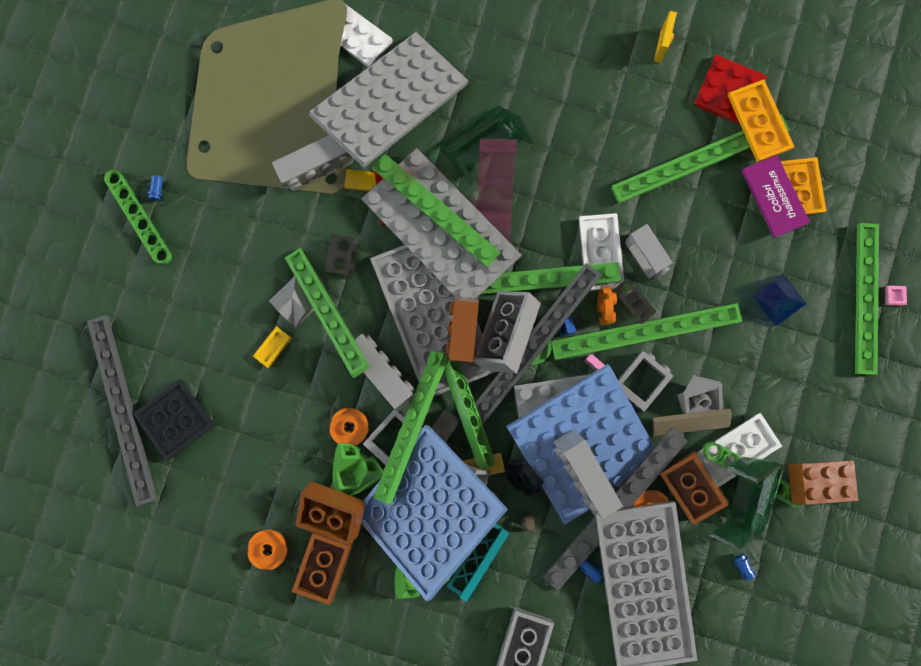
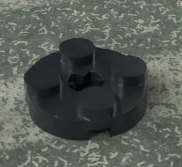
M514 459L506 466V469L508 468L507 478L517 491L522 489L525 491L524 495L533 496L540 490L543 480L536 474L526 459L522 461Z

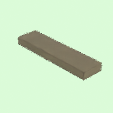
M730 409L656 417L653 418L652 433L653 436L665 435L670 428H673L678 433L727 428L731 424L732 412Z

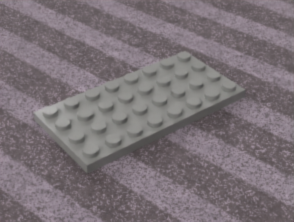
M415 32L309 112V116L365 168L467 86L468 80Z
M416 148L399 166L500 252V255L488 268L386 180H381L362 198V201L455 298L477 299L522 255Z
M403 245L370 259L419 382L431 351L446 354L447 341L451 340V335H448L449 321H453V315H449L450 303L455 300V297ZM478 322L476 325L474 356L482 337ZM460 361L467 383L497 372L485 370L474 361ZM444 371L434 397L450 391Z
M669 501L621 508L603 520L596 514V526L616 666H664L697 661L676 503Z

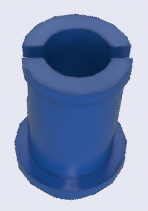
M151 176L150 189L147 192L148 199L160 201V198H162V177Z
M742 553L733 558L734 565L738 566L745 581L751 580L756 576L748 562V556Z
M587 558L578 567L591 578V582L598 583L603 577L602 569H597Z

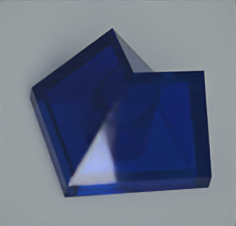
M784 274L753 295V298L775 326L806 305V302Z

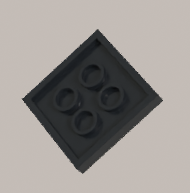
M182 379L178 380L133 414L166 461L172 459L216 426Z

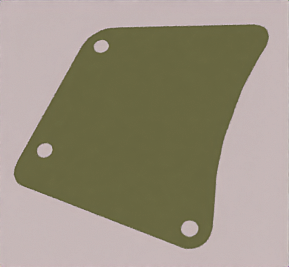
M326 0L217 29L207 37L203 43L200 55L187 154V170L193 178L286 189L281 183L272 162L329 135L309 116V112L337 91L338 57L347 18V7L344 1ZM215 41L223 44V50L220 53H214L211 50V45ZM201 141H208L210 143V150L208 152L202 153L199 151L198 145ZM343 166L336 168V171L333 172L337 176L334 184L326 183V174H323L315 182L302 184V187L298 190L336 193L345 185L346 168Z

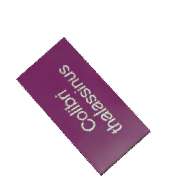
M778 155L744 168L741 171L773 238L810 223Z

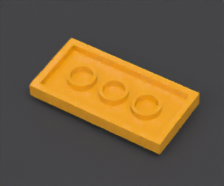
M765 80L728 94L757 163L794 148Z

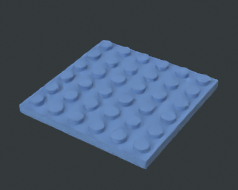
M608 364L506 426L528 464L543 480V485L541 486L564 525L589 509L582 500L583 496L573 485L574 480L565 471L564 463L555 454L554 449L556 446L553 441L574 429L586 440L615 492L654 448L651 439Z
M425 425L419 432L392 504L389 505L373 498L379 485L378 482L364 500L366 503L361 524L426 601H430L508 509L429 426Z

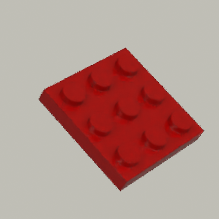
M716 54L693 106L740 125L728 94L761 80H766L767 75Z

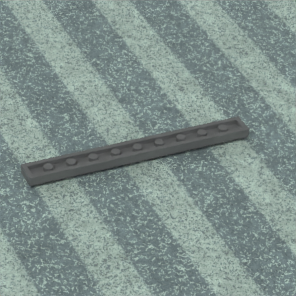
M588 263L582 267L531 332L517 374L499 372L476 401L475 405L482 425H484L602 276L601 273Z
M104 315L88 320V327L135 504L140 506L156 501L155 488L137 421L133 415L134 410L109 317Z
M670 428L615 492L623 505L622 508L631 507L688 442L673 428ZM595 516L543 575V578L556 590H559L599 544Z

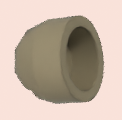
M524 516L521 519V528L525 531H535L534 516Z

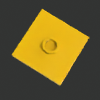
M670 11L661 28L654 62L661 63L669 45L672 43L674 37L672 31L677 12Z

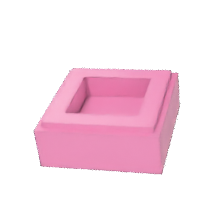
M906 286L884 287L885 305H907Z
M590 354L584 360L595 371L605 366L593 354Z

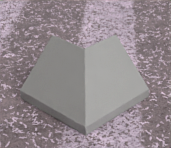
M295 276L269 300L275 309L295 328L314 311Z
M693 376L684 393L677 394L683 414L723 409L722 384L719 381Z

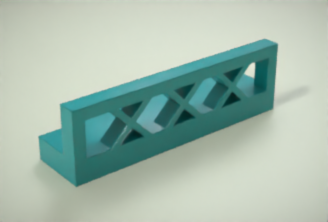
M497 524L493 526L499 530L497 536L487 539L485 535V540L479 543H486L487 552L485 555L477 556L474 548L457 568L446 586L460 595V598L465 602L471 596L509 535L507 530ZM475 560L477 566L475 571L466 573V562ZM465 577L466 585L462 591L453 586L456 578Z

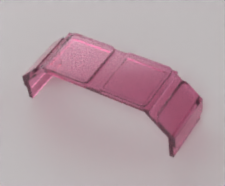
M480 139L477 210L511 244V211L517 140Z

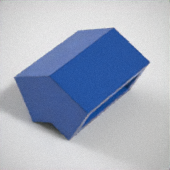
M572 314L558 330L560 336L576 333Z

